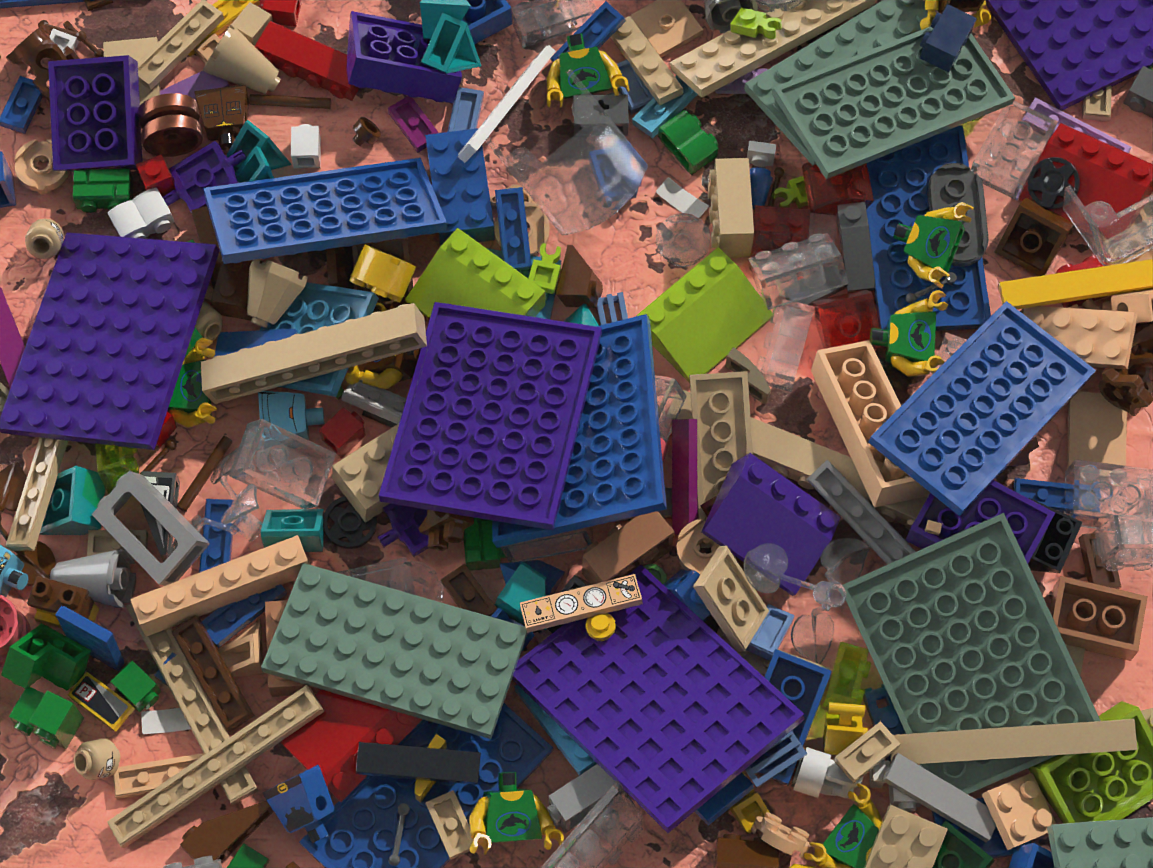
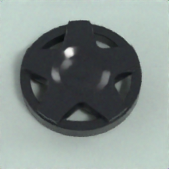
M1059 157L1046 158L1037 163L1031 170L1028 177V191L1032 199L1042 207L1060 209L1069 205L1076 198L1080 189V176L1077 169L1069 161ZM1058 162L1065 165L1060 168H1056L1053 163ZM1041 168V176L1034 178ZM1072 175L1075 178L1074 188L1069 184V179ZM1034 191L1042 192V201L1038 199ZM1058 197L1067 198L1065 201L1055 204Z
M343 496L333 501L327 507L323 516V528L328 539L336 546L346 549L359 548L369 542L374 536L377 529V516H374L365 523L351 503H349L346 509L337 507L340 504L349 502L346 496ZM329 517L334 521V525L330 530L328 528ZM370 530L369 533L363 538L362 532ZM347 538L349 542H343L340 539Z

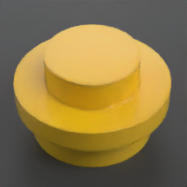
M608 613L597 614L589 617L586 621L588 635L597 641L609 639L616 629L615 620Z

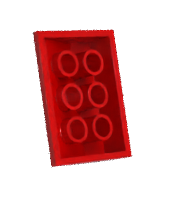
M1060 123L1047 142L1037 163L1050 157H1059L1069 161L1079 173L1080 189L1076 198L1069 205L1060 209L1048 210L1075 223V227L1118 246L1153 192V164ZM1058 162L1053 163L1056 168H1060L1065 165ZM1041 168L1034 178L1041 176ZM1074 175L1069 179V184L1073 188L1075 185ZM1027 181L1019 201L1022 202L1025 198H1028L1035 202L1029 194ZM1034 191L1038 199L1042 201V192ZM1058 197L1055 204L1061 203L1067 198Z
M320 689L315 696L324 712L280 741V743L307 770L319 765L328 791L337 800L342 802L367 776L356 774L359 742L398 745L423 719Z

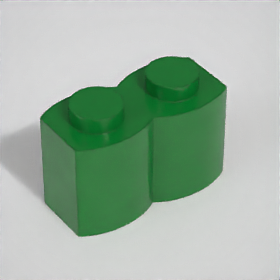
M683 110L659 127L658 137L664 146L675 155L687 172L693 175L717 158L719 144L712 134H707L701 129V122L694 114L690 115L686 110Z

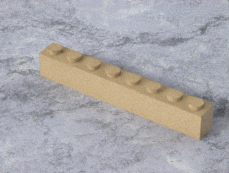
M414 303L403 304L387 311L374 312L371 315L358 319H348L340 324L320 327L317 330L303 334H294L289 338L269 341L264 345L253 348L240 349L238 352L224 356H215L212 359L201 362L202 391L214 404L426 347L424 316Z

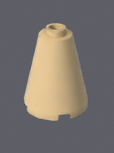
M230 24L205 64L203 71L238 85H246L247 88L266 94L268 90L273 92L281 80L277 76L279 70L236 27Z

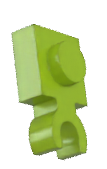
M741 7L731 22L730 27L732 33L756 38L760 33L768 39H775L776 30H781L782 24L779 18L772 17L766 19V13Z
M813 172L789 180L787 188L780 187L775 189L772 198H784L785 201L779 204L778 209L779 211H785L790 207L791 203L795 202L797 207L801 208L823 200L825 194Z
M543 243L540 247V258L542 261L533 259L528 279L544 289L545 293L554 294L561 271V265L555 263L561 258V247L557 246L556 252L548 255L546 253V244Z

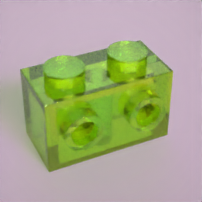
M95 444L97 472L108 494L112 492L116 487L118 479L124 474H127L129 471L139 474L138 463L134 457V454L137 453V448Z
M840 641L823 702L824 707L828 708L829 702L861 705L865 689L860 688L862 678H868L871 662L867 661L868 649Z

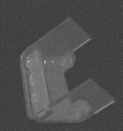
M1071 186L1065 188L1063 210L1103 266L1127 263L1153 249V194L1116 213L1108 203L1103 201H1095L1084 206Z

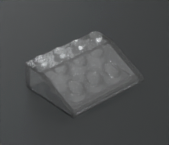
M616 781L541 868H605L608 863L613 866L624 853L621 848L628 840L633 843L643 831V828L640 827L643 822V816L628 793L624 791L621 783Z

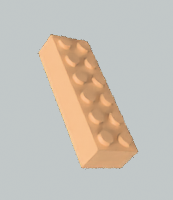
M870 341L817 350L811 369L812 375L874 508L926 497L929 493L928 490L868 443L870 437L901 407Z

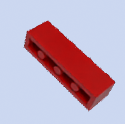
M270 21L255 44V47L287 76L303 79L314 88L321 87L328 90L339 99L346 98L353 101L360 89L348 84L347 54Z

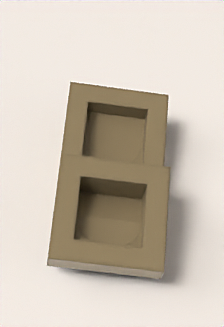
M733 347L727 355L725 367L733 372L747 371L749 395L766 405L771 392L767 381L758 368L745 355Z

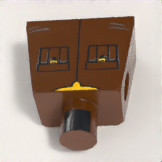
M246 85L194 91L208 140H218L221 149L229 151L244 123L248 120L249 96Z

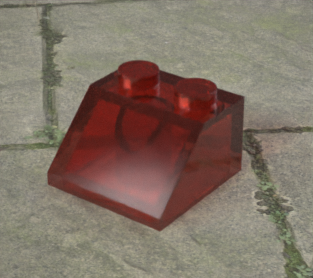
M810 162L803 164L802 171L810 213L837 216V205L865 202L867 210L874 201L867 163L828 179L824 177L817 164L812 165Z
M755 205L750 270L805 274L810 210Z
M866 289L812 301L816 327L824 349L870 341L871 328L879 329L872 292ZM872 345L873 349H878V348H882V347H883V346Z

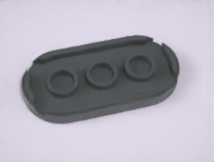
M960 163L945 164L934 172L928 182L929 212L947 207H955L961 202L974 207L973 210L970 209L965 214V216L971 218V222L967 223L959 220L963 223L965 231L951 264L958 267L970 266L983 257L989 241L983 183L978 174H974L968 166Z

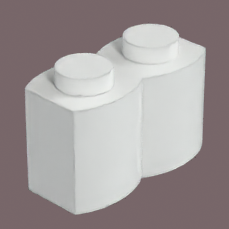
M157 188L147 190L136 196L133 200L121 203L107 212L120 237L146 239L150 234L167 231L175 222Z

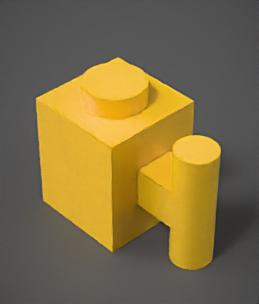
M828 703V712H826L823 732L824 753L838 755L868 731V728L863 727L862 717L865 715V705Z

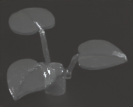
M239 445L233 452L225 456L211 475V483L217 484L220 481L233 498L232 505L223 514L221 523L207 518L201 519L200 515L194 516L188 522L198 532H200L202 526L211 525L228 531L232 535L238 532L249 542H252L261 533L263 524L262 521L251 514V511L259 509L256 496L257 487L252 483L236 495L227 483L228 475L234 471L242 456V445ZM175 538L172 543L171 554L178 546Z
M842 538L830 542L821 555V563L828 570L825 573L828 581H821L817 585L783 574L788 567V557L783 548L778 545L762 544L747 552L744 558V572L748 582L754 589L762 593H774L779 588L780 580L782 579L813 590L815 601L822 604L812 610L811 616H800L795 621L791 630L792 644L796 651L805 659L821 664L825 659L833 640L834 623L829 614L820 612L824 610L829 611L830 607H839L845 602L846 590L842 585L860 577L866 556L871 548L869 544L851 538Z

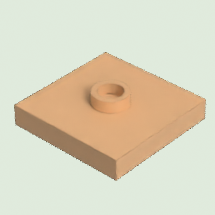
M656 0L630 15L661 58L703 35L704 29L682 0Z

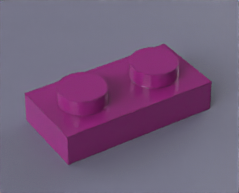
M407 96L388 107V114L417 153L427 148L425 135L439 133L412 97Z

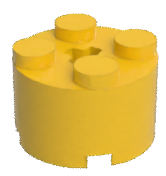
M365 244L349 281L361 287L371 289V292L385 298L388 297L400 303L416 266Z

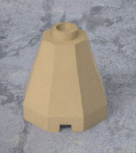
M261 259L252 260L249 267L247 315L252 317L251 323L267 328L268 324L275 325L301 293L308 277L302 275L298 279L299 272L269 260H266V263L262 262L260 264Z

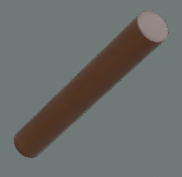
M250 94L249 104L331 109V98Z
M227 436L221 438L177 504L180 510L187 512L233 441Z

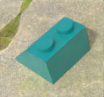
M74 466L58 473L40 534L86 535L88 530L101 529V524L92 514L98 508L99 501L105 495V474L79 466Z

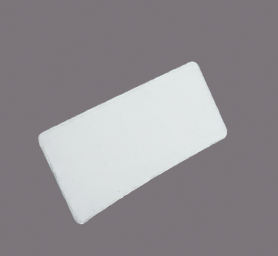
M670 177L656 190V193L670 205L695 221H698L709 208V205L688 193Z
M180 708L141 712L143 734L191 729Z

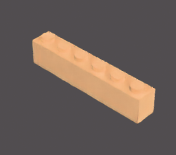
M297 535L130 600L139 625L147 637L184 623L194 616L205 615L220 607L244 600L256 593L259 594L275 588L279 584L283 585L296 580L302 564H309Z

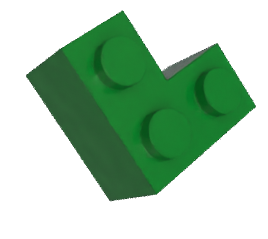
M41 623L9 647L1 676L24 689H27L43 677L55 686L67 691L83 677L91 650Z
M28 687L23 691L9 715L10 719L15 723L14 728L27 736L34 733L41 738L40 742L53 749H56L57 746L67 749L84 720V717L74 703L48 690L44 694L32 687Z

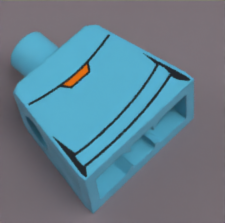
M258 392L260 434L264 452L307 442L309 440L308 426L325 424L323 407L307 409L305 395L302 393Z

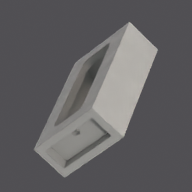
M132 471L118 479L116 487L109 495L99 501L98 508L92 514L159 585L166 586L178 581L210 545L142 474ZM132 495L178 542L177 548L163 563H160L115 516Z
M596 764L549 795V806L547 809L555 828L557 829L561 826L563 831L567 833L627 792Z

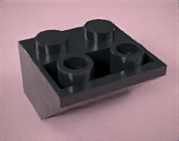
M1028 498L1055 512L1028 566L1031 571L1060 574L1083 522Z

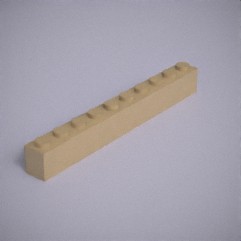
M678 387L675 388L662 419V427H665L671 434L672 419H692L691 394ZM750 417L753 455L785 478L788 477L798 481V484L806 489H814L806 479L828 459L873 506L851 457ZM930 492L926 497L875 507V510L887 522L896 521L905 525L906 529L910 530Z

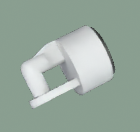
M806 747L807 755L798 761L791 786L794 787V791L818 798L820 793L848 798V792H854V789L858 787L857 783H862L863 777L853 784L834 760L830 759V754Z

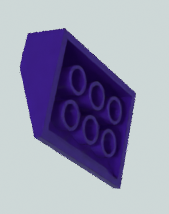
M351 11L347 54L348 84L359 88L378 89L386 93L405 94L413 98L421 97L432 99L436 102L454 103L462 79V73L457 71L446 74L421 63L430 40L424 39L421 24Z
M129 55L48 61L53 171L89 169L138 170L136 164L143 162L141 126L138 117L140 106L138 61Z
M749 453L731 464L701 533L720 546L727 545L734 556L794 596L832 540L841 517L756 456Z
M993 481L961 516L957 515L930 493L911 526L905 541L920 549H924L1004 513L1028 564L1055 512L996 481ZM928 520L942 524L939 536L925 532Z

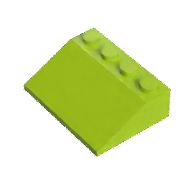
M457 228L438 249L405 301L408 304L414 303L419 311L429 319L435 302L536 317L545 306V290Z
M719 247L636 315L647 314L650 320L652 346L689 383V375L708 374L727 357L733 347L737 349L774 317L772 311L738 265Z
M1121 701L1099 715L1101 721L1135 719L1137 750L1057 755L1028 768L1031 773L1033 772L1042 794L1063 824L1121 820L1153 799V734L1139 707Z

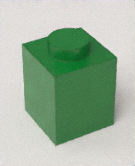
M133 661L110 681L114 688L139 712L144 708L149 709L159 699L158 695L161 693L158 685Z

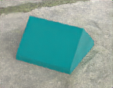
M324 509L266 510L260 531L264 548L298 535L304 552H323Z

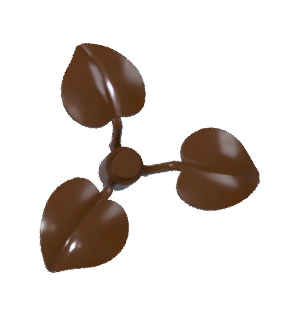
M17 461L0 471V513L4 511V508L9 511H17L27 479L26 474ZM0 514V533L7 541L9 534L1 525L2 517ZM37 541L34 551H14L17 553L16 556L24 563L21 572L28 575L26 586L34 585L37 576L50 579L51 570L56 566V559L52 550L45 543Z

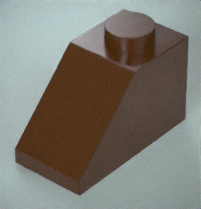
M567 245L556 295L566 307H580L583 304H587L588 308H596L598 299L602 296L603 292L602 282L575 247Z

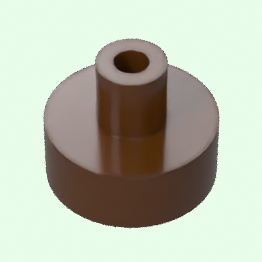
M361 117L353 125V129L356 132L353 141L359 146L364 142L374 144L381 136L378 127L365 117Z

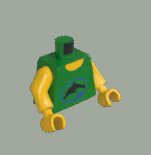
M582 33L567 36L569 52L559 54L558 59L552 62L546 78L547 107H550L552 100L559 101L560 107H562L563 99L572 98L573 95L611 90L612 86L615 96H619V87H625L627 92L630 91L627 78L622 76L618 65L606 52L599 51L597 47L585 49Z
M961 202L955 207L930 211L924 216L918 215L913 227L900 223L897 225L893 238L906 243L904 253L908 257V264L919 278L932 282L939 288H943L944 285L939 281L942 277L950 276L948 272L965 231L963 223L959 220L967 223L971 222V218L965 216L968 210H973L974 207Z
M940 290L932 292L929 299L926 298L910 304L890 315L887 329L871 328V345L886 346L885 361L892 363V366L906 376L928 375L930 372L934 374L939 369L936 367L945 363L940 356L935 355L936 312H932L933 308L944 311L948 307L946 302L937 304L940 298L946 297V294Z
M200 338L195 344V349L190 351L184 358L167 412L172 414L175 422L187 428L205 422L213 424L216 420L212 417V411H217V408L212 406L211 400L202 391L201 362L206 361L204 360L205 357L212 358L215 356V350L207 348L213 341L206 338Z
M516 772L498 773L499 790L485 791L483 797L477 801L469 816L471 838L473 839L469 850L473 854L477 851L478 845L483 847L484 855H486L493 842L542 839V834L546 835L544 847L547 850H551L552 847L550 839L557 840L559 847L562 846L564 840L563 833L555 828L548 810L539 797L533 794L532 790L517 789Z
M857 783V786L860 788L858 797L854 792H848V798L858 802L857 806L853 803L823 844L809 843L814 847L815 852L814 855L804 853L806 860L815 861L816 865L820 868H864L883 822L879 811L870 799L871 793L867 786Z

